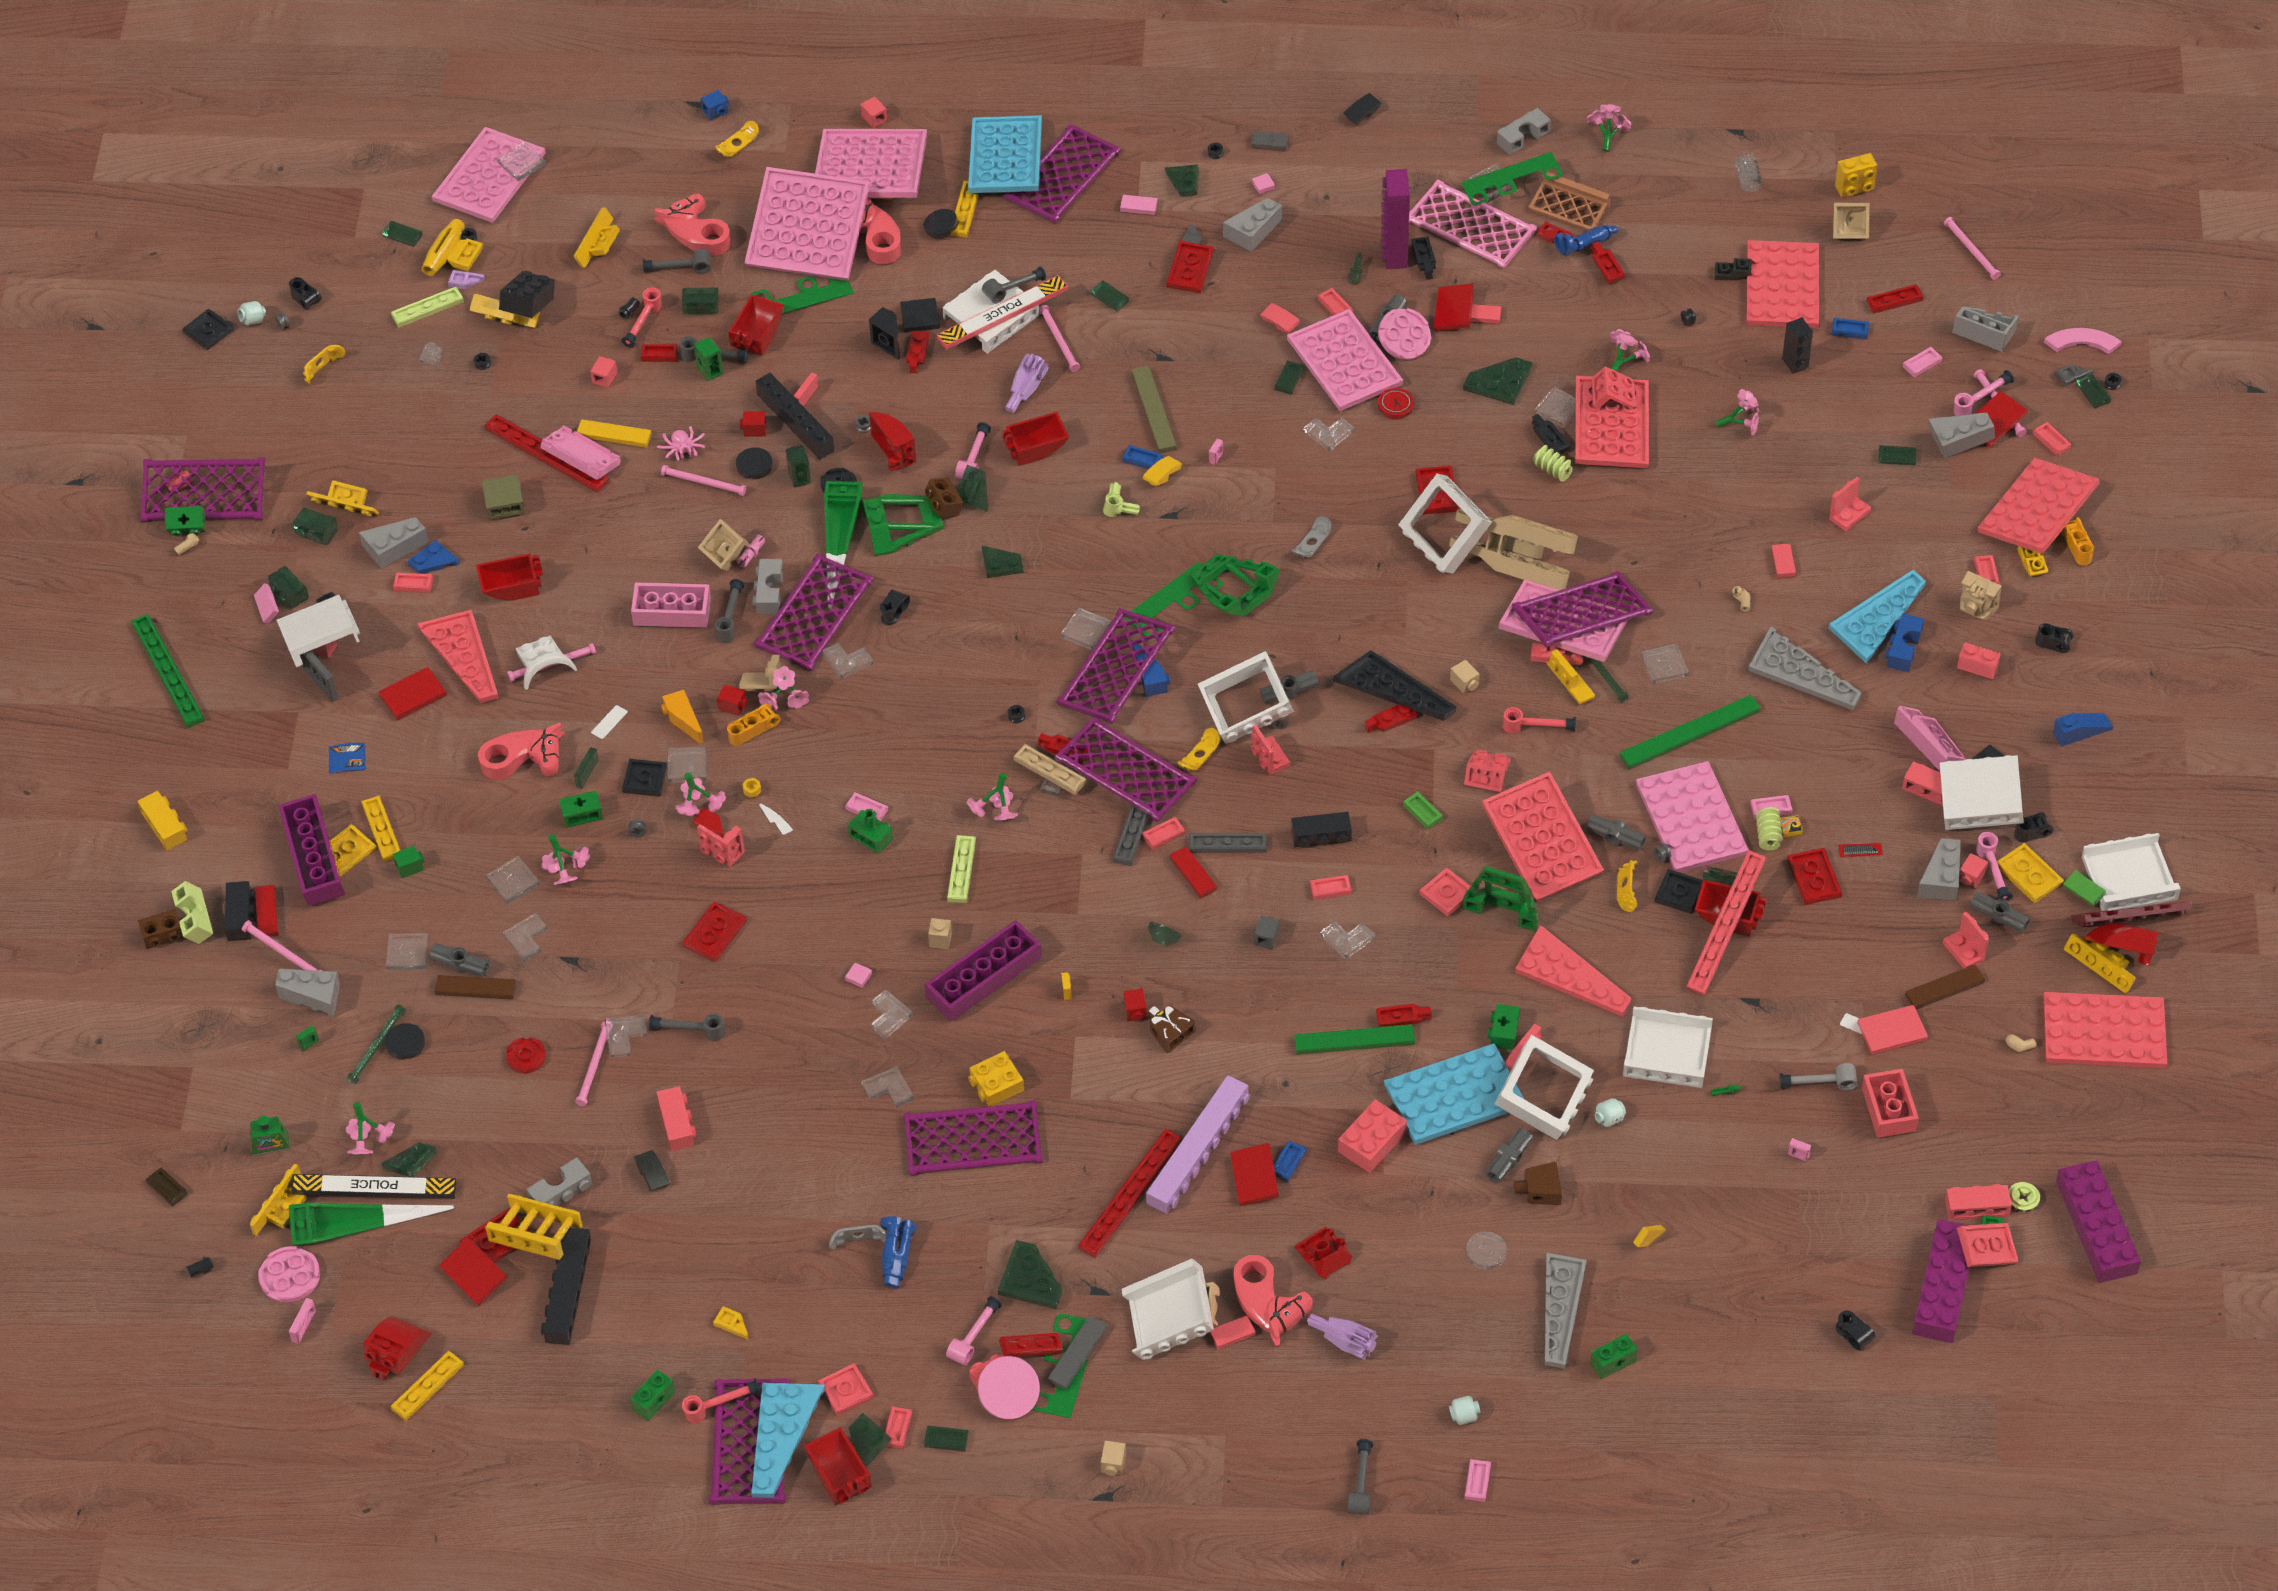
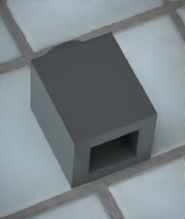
M1261 916L1254 933V945L1273 950L1280 932V920Z

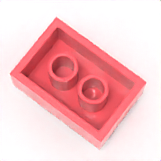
M1903 1069L1864 1075L1862 1091L1877 1138L1916 1132L1919 1118Z
M1375 1099L1338 1139V1152L1371 1173L1407 1133V1120Z

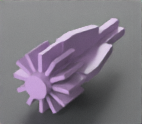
M1028 353L1024 356L1012 383L1010 391L1013 394L1005 406L1007 412L1014 413L1021 400L1026 401L1037 389L1041 380H1043L1049 367H1047L1048 363H1044L1045 360L1041 357L1034 356V354L1029 355Z
M1313 1313L1307 1319L1308 1325L1325 1332L1324 1337L1347 1353L1365 1360L1375 1349L1377 1343L1375 1340L1378 1337L1376 1335L1377 1332L1361 1324L1334 1317H1329V1320H1326Z

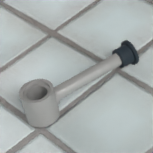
M1844 1063L1836 1067V1074L1791 1076L1780 1073V1088L1790 1087L1791 1084L1836 1082L1840 1090L1850 1091L1858 1086L1856 1068L1853 1064Z

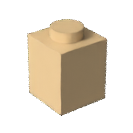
M1467 660L1451 668L1450 680L1463 694L1473 691L1479 686L1480 674Z
M932 918L928 933L929 947L949 950L952 936L951 920Z
M1105 1441L1101 1458V1473L1109 1476H1122L1126 1457V1443Z

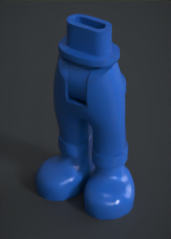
M1603 225L1602 227H1594L1577 237L1559 233L1554 236V242L1557 250L1562 255H1570L1590 244L1601 243L1612 237V234L1618 233L1617 226Z
M888 1216L881 1218L880 1226L888 1231L882 1253V1277L884 1278L885 1286L897 1289L899 1288L900 1281L903 1280L912 1241L911 1235L916 1233L917 1225L911 1220L901 1222L900 1217ZM899 1232H900L901 1235H900V1237H899V1246H898V1250H897V1248H896V1247H897V1239H898Z

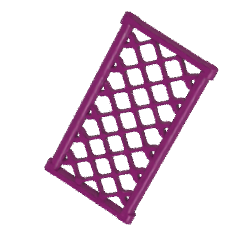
M1072 124L1066 127V131L1040 158V174L1044 176V179L1039 180V184L1044 183L1046 188L1039 189V191L1007 192L1004 195L1007 201L1054 224L1059 221L1060 216L1107 164L1121 153L1119 147ZM1075 141H1085V145H1075ZM1064 142H1072L1073 147L1064 148L1062 144ZM1095 147L1100 149V152L1090 153L1089 151L1090 148ZM1101 147H1103V148H1105V149H1107V150H1109V151H1102ZM1086 149L1088 153L1079 155L1077 150ZM1074 151L1076 155L1067 157L1065 152ZM1055 152L1063 153L1064 157L1055 159L1053 154ZM1101 156L1103 160L1101 162H1093L1091 158ZM1089 158L1090 163L1081 164L1079 160ZM1077 160L1078 164L1069 166L1067 161ZM1065 162L1066 166L1056 167L1055 163ZM1045 163L1053 164L1054 168L1044 169L1043 165ZM1091 167L1093 171L1091 173H1083L1082 168ZM1079 169L1080 173L1072 175L1069 170ZM1067 171L1068 175L1058 176L1057 172ZM1054 172L1056 174L1054 178H1046L1045 176L1046 173ZM1082 178L1083 182L1081 184H1074L1072 179ZM1070 180V184L1060 185L1059 181ZM1048 182H1058V186L1048 187ZM1070 188L1073 191L1071 195L1062 193L1063 189ZM1050 191H1060L1058 196L1050 195ZM1043 192L1048 193V197L1039 198L1037 195ZM1035 194L1036 199L1026 200L1025 196ZM1016 196H1023L1024 200H1022V199H1020V198H1018V197H1016ZM1061 199L1063 202L1061 206L1052 204L1053 200ZM1040 202H1050V206H1040ZM1032 203H1037L1038 207L1032 205ZM1051 210L1053 214H1050L1046 211Z
M257 457V459L216 460L144 459L141 522L165 520V513H162L159 507L166 501L172 507H178L183 501H186L190 507L197 506L201 501H205L209 505L205 512V519L262 520L265 457ZM237 466H244L247 470L242 477H237L234 474ZM255 466H259V477L252 473ZM171 467L174 473L169 478H164L161 472L164 468ZM182 467H190L192 471L187 478H183L179 474ZM200 467H208L210 473L205 478H201L197 474ZM219 467H226L228 473L220 478L216 471ZM149 468H153L156 473L148 479ZM196 475L201 481L195 487H192L188 480ZM212 475L219 479L214 486L206 483V480ZM230 475L237 479L232 486H228L224 482ZM247 475H252L255 478V481L250 486L243 482ZM157 476L164 480L159 487H155L151 483ZM175 476H179L182 479V482L177 487L170 484V480ZM241 483L246 489L238 495L233 491V488ZM259 483L258 494H255L251 488ZM166 484L173 488L167 496L160 492V489ZM184 484L191 488L186 495H182L178 491ZM202 484H206L209 487V490L204 495H200L196 491ZM220 484H224L228 488L222 495L215 491V488ZM148 485H151L155 490L147 496ZM195 492L200 498L194 504H191L187 498ZM211 492H214L218 499L210 504L205 498ZM229 492L236 495V499L231 503H227L223 499ZM247 492H251L255 496L249 503L242 499V496ZM156 493L163 497V500L158 504H154L150 500ZM174 493H178L182 497L176 504L169 501V498ZM238 500L245 504L242 511H234L232 508ZM258 500L257 511H253L250 506ZM219 501H223L227 505L224 512H216L214 508ZM147 502L154 506L151 513H147Z
M816 554L808 570L761 637L757 638L753 645L760 650L773 655H780V658L812 671L815 667V662L868 586H871L874 578L820 554ZM822 563L829 567L823 569L820 564ZM836 570H839L846 574L838 575ZM834 571L836 576L826 579L824 573ZM813 574H821L823 580L813 582L811 577ZM852 577L860 579L862 582H854ZM850 578L852 583L841 585L840 580ZM829 582H838L839 586L829 589L827 586ZM824 584L826 586L825 591L816 592L814 589L817 585ZM803 588H812L814 593L804 596L801 591ZM854 588L855 593L853 596H845L843 590ZM836 591L842 593L840 598L832 599L830 596L831 593ZM825 594L829 596V600L825 602H819L817 598ZM815 598L817 603L807 606L805 600ZM794 601H802L804 607L794 609L792 604ZM843 601L846 605L844 609H835L833 604ZM832 605L833 610L823 613L821 607ZM810 609H819L820 614L810 616L808 613ZM805 611L807 613V617L803 619H797L795 616L799 612ZM784 615H793L795 620L785 623L782 618ZM835 615L836 620L834 623H826L824 617ZM821 618L823 620L822 625L813 626L811 623L814 619ZM809 622L811 627L801 630L799 624ZM797 626L798 630L796 632L787 633L786 627ZM775 628H783L785 634L774 636L773 631ZM824 628L827 632L824 637H817L815 630ZM803 633H813V638L803 640ZM800 636V642L790 643V637ZM787 639L788 645L778 647L776 641ZM774 642L775 648L765 643ZM812 642L817 644L815 650H806V644ZM800 645L804 647L803 652L793 653V647ZM790 649L792 654L790 655L781 650ZM806 656L808 661H804L797 657Z
M1619 571L1523 602L1512 603V609L1545 647L1562 640L1653 613L1652 608L1641 598ZM1605 585L1610 587V589L1603 590L1599 589L1598 586ZM1615 588L1622 590L1623 592L1619 594L1612 592L1611 590ZM1589 590L1594 592V594L1587 595L1582 593V591ZM1597 593L1604 594V595H1607V597H1606V598L1596 597V594H1597ZM1572 594L1578 597V599L1572 600L1568 599L1566 596ZM1612 596L1619 598L1620 600L1616 602L1609 600L1608 598ZM1581 598L1589 599V600H1591V602H1590V603L1580 602V599H1581ZM1557 599L1558 601H1561L1562 604L1556 605L1552 604L1550 601ZM1622 600H1629V601H1632L1633 603H1632L1631 605H1629V604L1622 603L1621 601H1622ZM1594 601L1604 603V605L1597 606L1593 605L1592 603ZM1565 603L1573 604V605H1575V607H1574V608L1565 607L1564 604H1565ZM1541 604L1542 606H1545L1546 609L1541 610L1535 608L1534 606ZM1609 604L1616 606L1617 608L1613 610L1606 608L1605 606ZM1578 606L1585 607V608H1588V610H1587V611L1577 610V607H1578ZM1620 607L1629 609L1630 612L1623 613L1621 611H1618V609ZM1549 608L1557 609V610H1559V612H1558V613L1549 612L1548 609H1549ZM1591 609H1594V610L1601 611V613H1600V614H1593V613H1590L1589 611H1590ZM1566 611L1572 613V615L1565 616L1560 613ZM1606 612L1613 614L1614 617L1607 618L1602 614ZM1532 613L1542 614L1543 617H1533ZM1575 614L1585 616V618L1578 619L1574 618L1573 616ZM1545 616H1550L1556 618V620L1550 621L1544 618ZM1588 617L1595 618L1598 620V622L1591 623L1586 619ZM1559 619L1569 621V623L1562 624L1558 623L1557 621ZM1575 622L1582 624V627L1575 628L1570 624ZM1542 624H1547L1553 626V628L1546 629L1542 628L1541 626ZM1559 627L1566 629V632L1559 633L1554 629Z
M1119 608L1115 618L1056 703L1064 708L1066 707L1092 717L1095 716L1098 719L1113 724L1117 718L1116 715L1162 646L1176 630L1173 625ZM1126 617L1132 620L1124 622L1123 618ZM1139 622L1147 625L1144 627H1140ZM1136 623L1138 628L1128 632L1126 627ZM1156 627V628L1162 629V630H1164V631H1163V632H1155L1154 628ZM1116 628L1125 629L1124 634L1118 636L1114 635V631L1116 630ZM1153 629V634L1146 637L1142 636L1143 631ZM1140 633V639L1130 641L1129 637L1131 635ZM1128 638V643L1120 646L1117 645L1118 640ZM1156 639L1157 642L1154 646L1145 645L1147 640ZM1115 642L1116 646L1114 648L1104 649L1106 643ZM1143 643L1144 647L1142 649L1133 651V645ZM1127 647L1131 648L1130 653L1125 655L1120 654V650L1125 649ZM1118 652L1119 656L1117 658L1108 660V654ZM1144 652L1147 654L1145 660L1137 661L1135 658L1138 654ZM1097 656L1106 657V661L1103 663L1095 664L1094 662ZM1134 657L1133 663L1123 664L1124 659ZM1120 661L1122 666L1112 670L1110 665ZM1104 666L1109 667L1108 672L1102 674L1098 673L1099 668ZM1137 667L1138 670L1135 674L1127 675V669ZM1087 671H1096V676L1091 678L1085 677ZM1124 671V677L1114 679L1113 675L1115 673ZM1112 676V681L1105 684L1101 683L1102 678ZM1099 680V686L1089 688L1088 684L1090 682ZM1123 681L1128 682V685L1125 689H1117L1116 685L1118 683ZM1085 684L1087 686L1085 691L1077 693L1075 690L1078 685ZM1112 685L1115 686V691L1107 694L1104 693V688ZM1102 690L1103 694L1101 696L1092 698V692ZM1089 694V700L1082 703L1079 702V697ZM1117 695L1119 697L1116 703L1107 702V698ZM1077 699V704L1070 702L1068 700ZM1105 700L1106 704L1104 706L1095 708V702ZM1089 704H1092V705H1093V709H1090V708H1087V707H1084V706L1089 705ZM1107 709L1109 711V714L1107 715L1100 711Z
M1095 716L1055 756V760L1060 763L1063 762L1152 816V819L1157 822L1197 782L1196 777L1184 773L1105 725ZM1093 727L1097 728V732L1088 733ZM1107 734L1112 737V741L1102 742L1100 736ZM1087 737H1097L1099 742L1089 743ZM1082 738L1085 739V743L1077 744ZM1124 744L1128 747V750L1117 751L1116 746ZM1103 746H1112L1114 752H1104ZM1099 747L1101 753H1091L1089 748ZM1076 748H1086L1088 753L1078 754ZM1071 749L1074 750V755L1066 756ZM1138 753L1143 756V760L1133 761L1131 755ZM1127 755L1130 761L1120 762L1118 756ZM1114 756L1116 762L1107 763L1105 757ZM1101 757L1103 763L1094 764L1091 758ZM1088 758L1090 764L1083 766L1078 763V759ZM1155 763L1159 766V769L1148 770L1147 764ZM1134 765H1144L1145 771H1135ZM1120 766H1131L1132 771L1122 772ZM1102 767L1105 769L1104 774L1098 775L1093 772L1094 768ZM1107 767H1117L1119 772L1109 773ZM1170 772L1175 776L1174 779L1165 780L1162 774ZM1159 774L1161 780L1152 781L1149 775ZM1145 775L1147 776V781L1139 782L1136 780V776ZM1123 776H1132L1134 782H1124ZM1119 777L1121 783L1114 785L1109 782V778ZM1185 781L1186 784L1180 789L1178 783ZM1165 784H1175L1176 790H1166ZM1151 785H1162L1163 790L1153 791ZM1134 786L1136 792L1129 794L1124 791V788ZM1138 786H1149V792H1140ZM1168 794H1175L1171 800H1168ZM1154 795H1164L1165 801H1155ZM1150 796L1152 802L1145 804L1140 801V797ZM1165 805L1159 812L1155 810L1156 806Z
M1031 1100L1027 1103L916 1114H912V1112L904 1113L903 1118L906 1124L909 1156L908 1173L910 1176H914L917 1173L1028 1162L1042 1163L1043 1157L1040 1150L1036 1100ZM1032 1110L1033 1120H1029L1024 1116L1026 1111ZM1008 1112H1015L1018 1116L1013 1122H1009L1004 1118ZM987 1114H995L998 1118L993 1124L984 1120ZM967 1116H975L978 1120L973 1126L964 1122ZM947 1118H955L958 1121L953 1128L944 1124ZM1021 1119L1029 1123L1025 1129H1020L1015 1124ZM926 1120H935L938 1123L933 1130L924 1126ZM1001 1121L1009 1125L1005 1131H1000L995 1126ZM909 1122H916L918 1125L913 1132H910ZM981 1123L989 1127L985 1133H980L975 1128ZM961 1125L969 1129L965 1135H960L955 1130ZM941 1127L949 1131L945 1137H940L935 1132ZM1031 1127H1034L1035 1137H1031L1026 1133ZM921 1129L929 1133L925 1139H920L915 1134ZM1011 1129H1015L1020 1133L1015 1139L1006 1135ZM991 1131H995L1000 1135L995 1141L986 1137ZM971 1133H975L980 1137L975 1143L966 1139ZM951 1135H955L960 1139L955 1145L946 1141ZM1022 1136L1031 1140L1026 1146L1017 1143ZM931 1137H935L940 1141L935 1147L926 1143ZM1002 1138L1011 1142L1006 1148L997 1145ZM911 1139L920 1142L914 1149H912ZM982 1140L991 1144L986 1150L977 1147ZM962 1142L971 1146L966 1152L957 1149ZM942 1144L951 1148L946 1154L937 1151ZM1032 1144H1036L1037 1154H1031L1028 1150ZM922 1146L931 1150L926 1156L917 1153ZM1012 1146H1017L1022 1151L1020 1155L1011 1156L1008 1150ZM992 1148H997L1002 1153L1000 1157L991 1158L988 1152ZM972 1150H977L981 1153L980 1159L971 1160L968 1154ZM952 1152H957L961 1155L960 1161L951 1162L948 1156ZM932 1154H937L941 1157L940 1162L930 1164L928 1158ZM913 1156L921 1159L919 1165L913 1166Z
M787 1378L757 1379L760 1390H762V1383L790 1384V1380ZM716 1379L714 1381L716 1397L729 1392L724 1389L725 1387H737L736 1389H739L755 1380ZM748 1394L743 1401L733 1399L738 1405L732 1410L724 1408V1403L715 1406L711 1494H709V1504H784L786 1494H784V1474L773 1498L741 1496L746 1491L752 1493L751 1486L753 1481L746 1484L740 1478L747 1472L753 1475L754 1471L752 1468L755 1464L754 1461L752 1464L746 1465L742 1459L747 1454L755 1457V1453L752 1450L757 1444L756 1441L752 1446L748 1447L742 1441L749 1435L757 1440V1436L753 1431L758 1428L759 1418L754 1413L760 1409L761 1401L755 1397V1394ZM750 1399H754L758 1403L753 1410H749L744 1406ZM739 1408H743L748 1413L742 1419H738L733 1415ZM729 1417L737 1422L730 1429L723 1426V1420ZM749 1417H753L758 1422L752 1428H748L743 1424ZM739 1426L747 1431L740 1438L732 1433ZM732 1436L736 1442L730 1447H726L722 1444L723 1438ZM737 1445H742L746 1449L740 1456H736L731 1451ZM730 1454L735 1460L730 1465H725L721 1463V1457ZM737 1463H740L745 1467V1470L736 1475L730 1469ZM728 1472L734 1479L730 1483L725 1484L720 1481V1475ZM735 1482H740L744 1486L739 1493H734L730 1489ZM728 1491L733 1496H719V1494Z

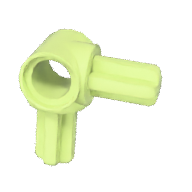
M1117 482L1111 483L1109 494L1105 497L1104 514L1108 517H1116L1121 512L1138 515L1140 506L1123 502L1120 496L1121 486Z

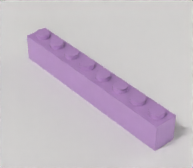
M1227 1075L1147 1191L1146 1204L1166 1214L1169 1213L1171 1208L1174 1209L1177 1206L1180 1195L1187 1191L1191 1179H1195L1198 1175L1199 1167L1202 1163L1205 1164L1212 1148L1215 1149L1218 1146L1221 1135L1227 1133L1232 1119L1235 1120L1238 1117L1241 1106L1248 1102L1250 1094L1247 1084Z

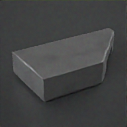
M1190 224L1182 241L1202 244L1201 236L1194 225Z
M2070 364L2056 370L2055 376L2066 387L2093 375L2094 370L2091 368L2082 369Z

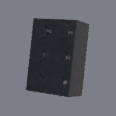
M522 271L500 290L499 310L533 318L554 299L555 279L549 278L546 275L532 274L530 271Z

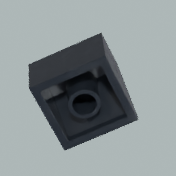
M882 307L869 319L871 343L898 360L900 359L897 316L893 311Z

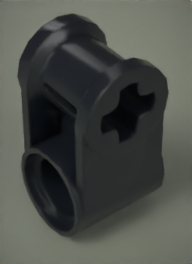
M296 277L290 280L291 297L305 310L310 309V306L316 301L322 300L320 293L302 278Z
M893 589L890 590L880 605L882 623L885 625L895 624L909 606L910 596Z
M2043 623L2038 627L2035 643L2041 648L2051 649L2059 653H2067L2070 650V640L2073 639L2074 633L2067 628Z
M2040 812L2023 817L2024 823L2016 825L2014 837L2017 841L2024 843L2048 837L2053 833L2054 828L2046 820V814Z
M1846 1310L1839 1314L1836 1331L1853 1348L1861 1351L1875 1338L1873 1329L1860 1320L1853 1312Z

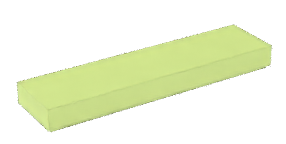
M453 287L392 311L391 316L398 328L463 303L464 299L458 288Z
M957 835L947 902L967 903L976 845V837Z

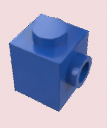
M717 90L701 98L702 110L711 121L728 113L729 100L726 95Z

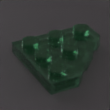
M1515 357L1470 372L1463 385V390L1514 405L1533 367V362Z
M1016 1240L998 1288V1295L1057 1310L1063 1293L1061 1285L1056 1281L1053 1272L1040 1255L1037 1246Z

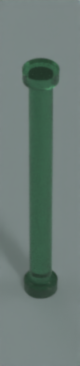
M1589 658L1616 693L1619 702L1627 701L1629 699L1628 693L1621 689L1604 665L1598 660Z
M395 1006L394 1013L354 1071L348 1074L347 1079L351 1083L357 1084L359 1081L358 1077L385 1040L388 1031L394 1027L401 1015L406 1013V1009L403 1006Z

